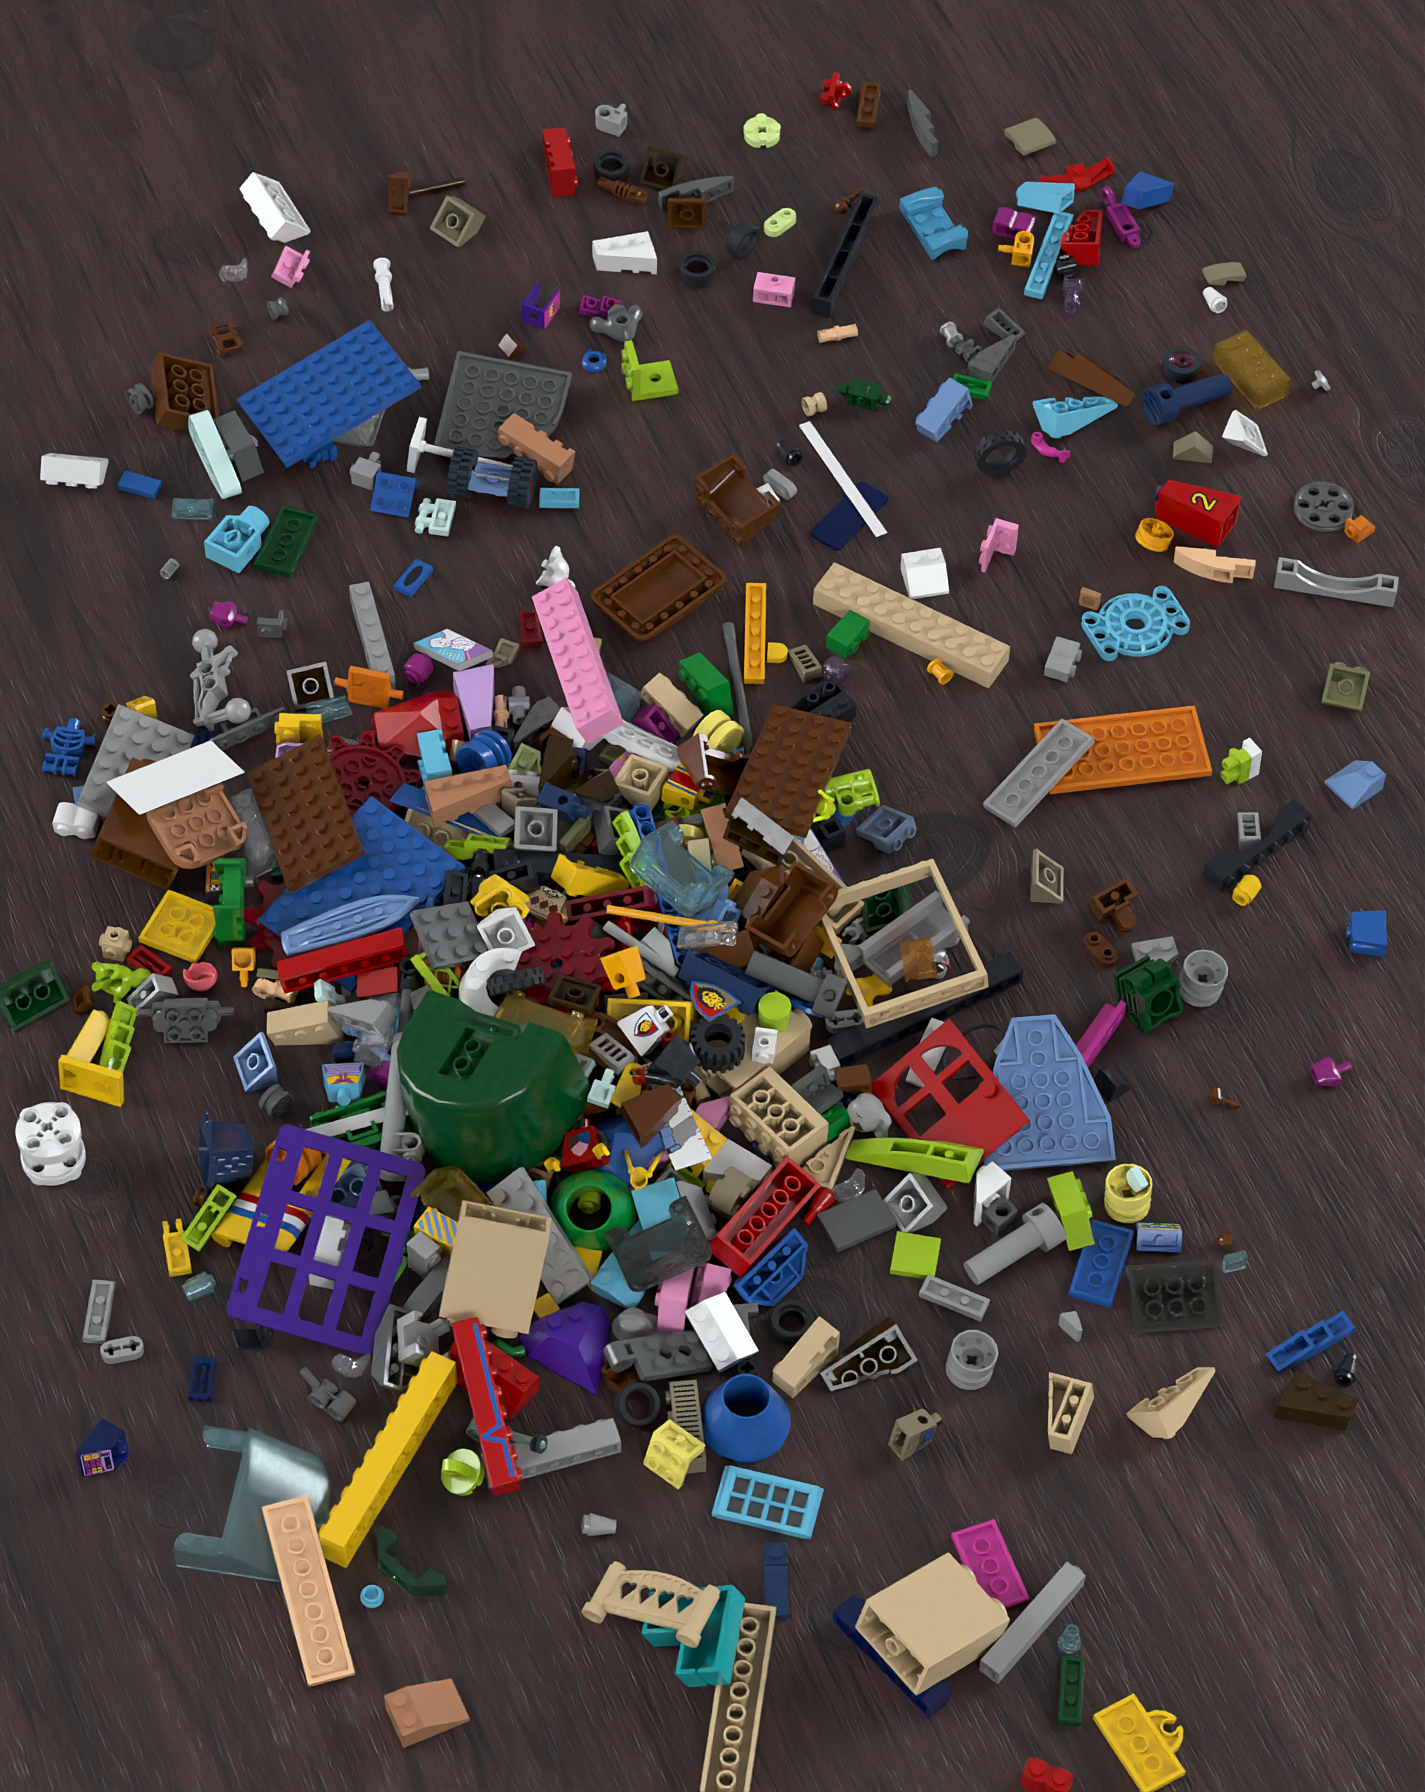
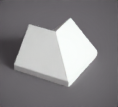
M1234 410L1222 438L1235 446L1265 457L1268 455L1258 425L1237 410Z
M516 907L497 909L477 925L489 950L511 948L522 952L535 946Z

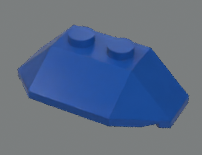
M792 1228L773 1241L741 1278L737 1276L734 1288L747 1304L758 1303V1305L775 1306L803 1278L808 1244L797 1230Z

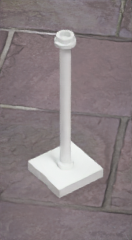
M419 417L409 446L408 472H415L420 454L424 453V451L449 458L453 456L454 450L426 444L424 439L427 419ZM478 457L479 462L513 467V465Z

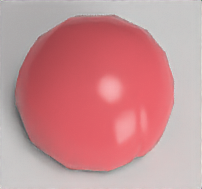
M192 963L189 970H183L185 983L191 990L198 992L206 991L217 981V971L211 963Z

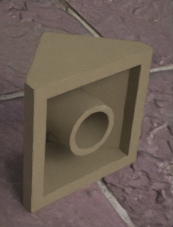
M1038 849L1033 850L1030 902L1062 903L1064 867Z

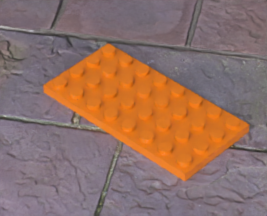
M1195 705L1066 720L1092 736L1094 743L1049 791V794L1211 776L1212 768ZM1059 721L1034 724L1033 729L1037 744Z

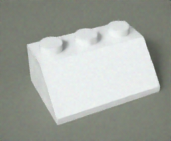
M49 453L42 456L40 480H46V484L57 485L58 482H66V486L76 487L78 484H85L86 488H97V485H101L104 482L108 459Z
M725 1292L706 1299L685 1311L687 1318L719 1374L759 1351Z

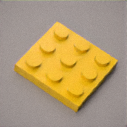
M168 890L138 937L139 942L197 964L214 936L215 919L213 906Z

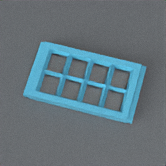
M725 1465L712 1516L794 1537L811 1539L824 1489L811 1484Z

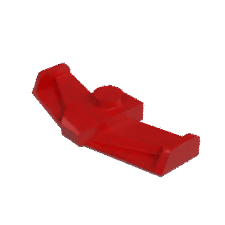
M1107 156L1104 160L1087 169L1081 162L1065 167L1066 175H1040L1039 181L1075 184L1074 191H1083L1114 175V165L1109 156Z

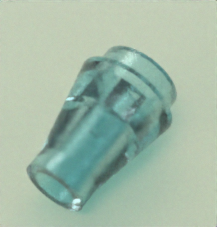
M1074 1624L1066 1626L1058 1639L1060 1649L1069 1654L1077 1652L1082 1644L1079 1628Z

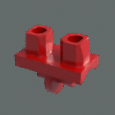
M839 72L833 73L832 79L824 80L823 88L825 92H821L820 95L822 104H831L833 110L839 108L841 98L850 96L852 88L847 82L842 83L839 80Z

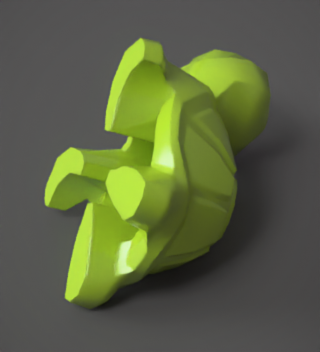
M96 961L92 964V968L96 972V981L92 984V990L95 992L103 989L107 993L114 995L113 1002L116 1003L128 993L131 987L138 988L152 974L148 969L139 968L132 972L128 967L119 964Z

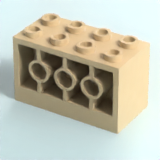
M770 1066L730 1095L729 1120L731 1124L736 1128L739 1127L750 1142L753 1140L757 1141L759 1150L773 1161L776 1168L787 1156L798 1166H801L827 1145L828 1122Z

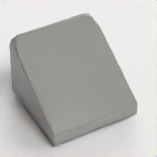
M1073 1311L1060 1314L1059 1326L1076 1342H1079L1082 1335V1326L1078 1313Z

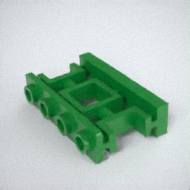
M380 1091L376 1095L367 1098H359L347 1106L338 1105L334 1109L317 1112L310 1116V1127L384 1108L387 1091ZM374 1120L370 1121L371 1130L352 1136L349 1129L345 1133L330 1137L336 1139L346 1137L350 1143L380 1151L382 1132L379 1133L377 1126L383 1125V1122L376 1124ZM405 1121L404 1133H411Z

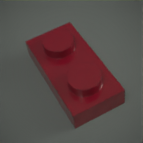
M536 609L519 610L522 647L542 646L540 620Z

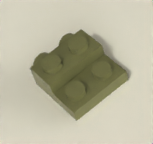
M1340 662L1330 663L1321 704L1362 712L1370 672L1366 671L1367 669L1363 667L1351 668L1346 667V664Z

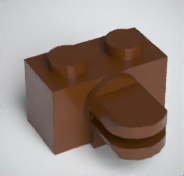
M1126 877L1092 896L1087 906L1098 922L1110 916L1121 932H1129L1134 928L1137 918L1128 905L1135 901L1138 893Z

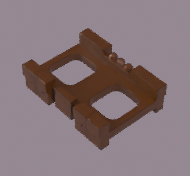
M232 319L229 322L212 327L211 325L208 326V334L211 341L213 340L219 357H223V353L233 350H245L244 343L238 335ZM228 327L230 332L219 335L216 329ZM229 340L235 341L236 346L224 348L222 344Z

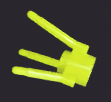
M818 790V793L824 799H822L817 814L821 816L815 817L813 822L829 819L836 810L834 798L829 797L822 790Z

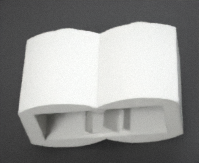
M62 802L58 804L52 822L54 832L61 836L76 835L82 839L95 838L101 815L76 806V804Z

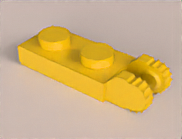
M181 1218L176 1219V1229L178 1232L169 1233V1224L167 1221H163V1240L169 1276L191 1274L188 1246L180 1240L185 1233Z

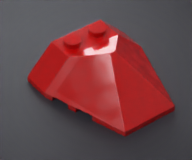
M453 691L431 692L381 710L373 715L380 750H388L391 746L398 745L404 749V756L409 754L418 756V759H421L417 733L442 729L443 740L446 746L445 751L448 753V757L452 741H464L458 698Z

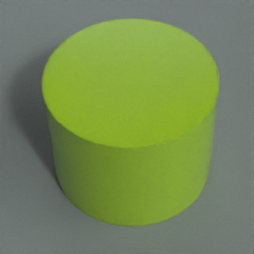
M778 992L765 994L758 1004V1023L760 1027L778 1030V1033L787 1029L791 1017L790 1000L784 994Z

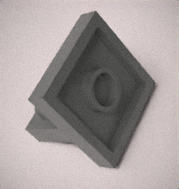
M822 1064L791 1086L819 1114L844 1097L842 1090L831 1084L827 1067Z

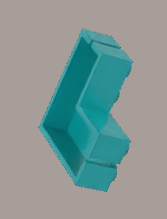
M733 1585L715 1586L720 1590V1597L700 1633L701 1640L696 1648L681 1643L676 1638L677 1630L646 1622L643 1624L642 1635L654 1647L680 1645L675 1675L687 1687L707 1686V1683L711 1686L728 1685L731 1682L745 1597ZM650 1591L649 1597L652 1596L656 1591ZM661 1593L659 1596L660 1608L672 1600L675 1594ZM681 1597L678 1600L679 1613L692 1604L694 1599L687 1600L686 1597Z

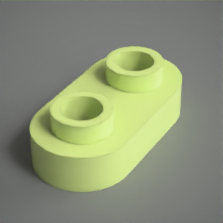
M784 208L767 219L764 223L765 234L770 237H777L792 227L796 222L795 211Z

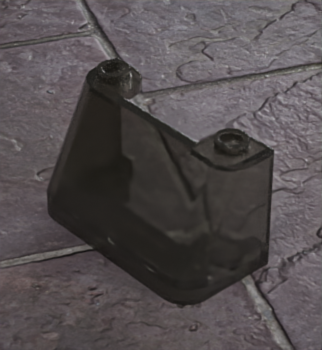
M686 1195L669 1205L668 1210L671 1218L632 1236L623 1227H616L604 1232L631 1291L641 1292L699 1266L711 1258L712 1250Z

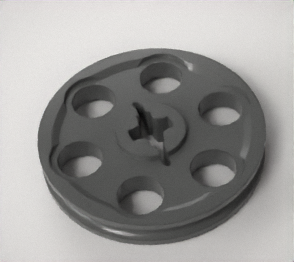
M1313 482L1303 486L1297 492L1294 501V513L1297 519L1307 528L1319 532H1333L1345 527L1346 520L1352 518L1354 503L1350 494L1342 487L1330 482ZM1315 491L1318 495L1312 496L1308 492ZM1335 492L1338 496L1332 497L1328 493ZM1305 503V504H1307L1309 507H1308V508H1302V507L1299 506V504ZM1344 505L1348 507V510H1341L1339 506ZM1317 517L1319 521L1313 522L1309 518ZM1336 518L1339 522L1333 523L1329 519Z

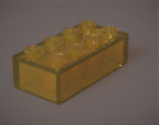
M1244 330L1215 344L1212 360L1230 377L1234 385L1256 410L1289 395L1291 379L1248 330Z

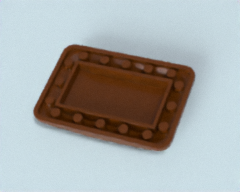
M673 535L596 588L591 593V601L635 640L643 642L661 633L711 597L726 583V575L680 536Z

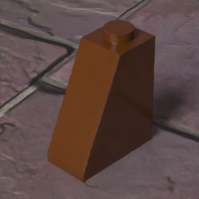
M667 1083L621 1103V1116L641 1148L645 1147L676 1115L680 1096L677 1090H673L670 1084Z

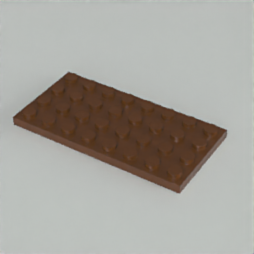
M773 704L725 811V818L730 819L733 810L742 797L791 835L806 838L823 799L818 790L826 792L852 730V723Z
M320 735L247 773L286 887L291 894L366 855L326 745Z

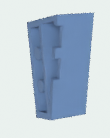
M951 378L943 382L936 396L929 400L924 412L917 416L915 423L918 432L938 442L951 428L950 423L954 419L959 420L962 417L960 413L965 408L970 409L973 406L969 389Z

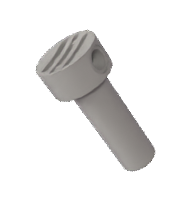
M1041 1203L1022 1215L1023 1226L963 1263L968 1276L976 1285L981 1284L1037 1247L1047 1252L1066 1240V1234L1059 1219L1046 1204Z

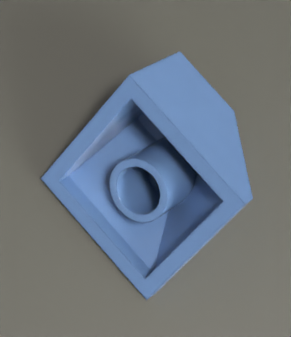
M1355 760L1325 780L1324 783L1353 810L1383 789L1386 774L1372 761Z

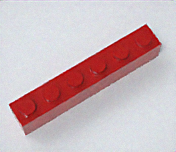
M397 928L276 961L278 978L286 994L312 987L314 982L319 979L330 982L400 963L403 958L409 956L402 928Z

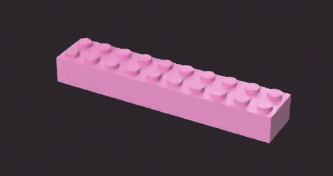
M566 577L539 592L532 599L576 730L589 744L624 723L579 594Z

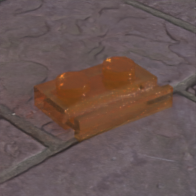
M930 937L909 940L908 943L899 942L906 982L914 978L920 980L937 977Z

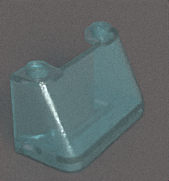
M671 820L642 839L630 861V868L636 876L682 915L691 917L715 897L732 880L735 873L725 865H717L712 871L706 868L681 846L684 840V833Z

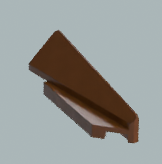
M1059 349L1048 366L1049 370L1124 406H1129L1136 395L1128 384L1085 354L1078 353L1074 357L1068 351Z

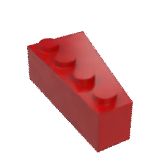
M565 128L542 130L543 148L552 197L575 195L578 179L577 175H575L572 148L569 147L570 136L566 135Z

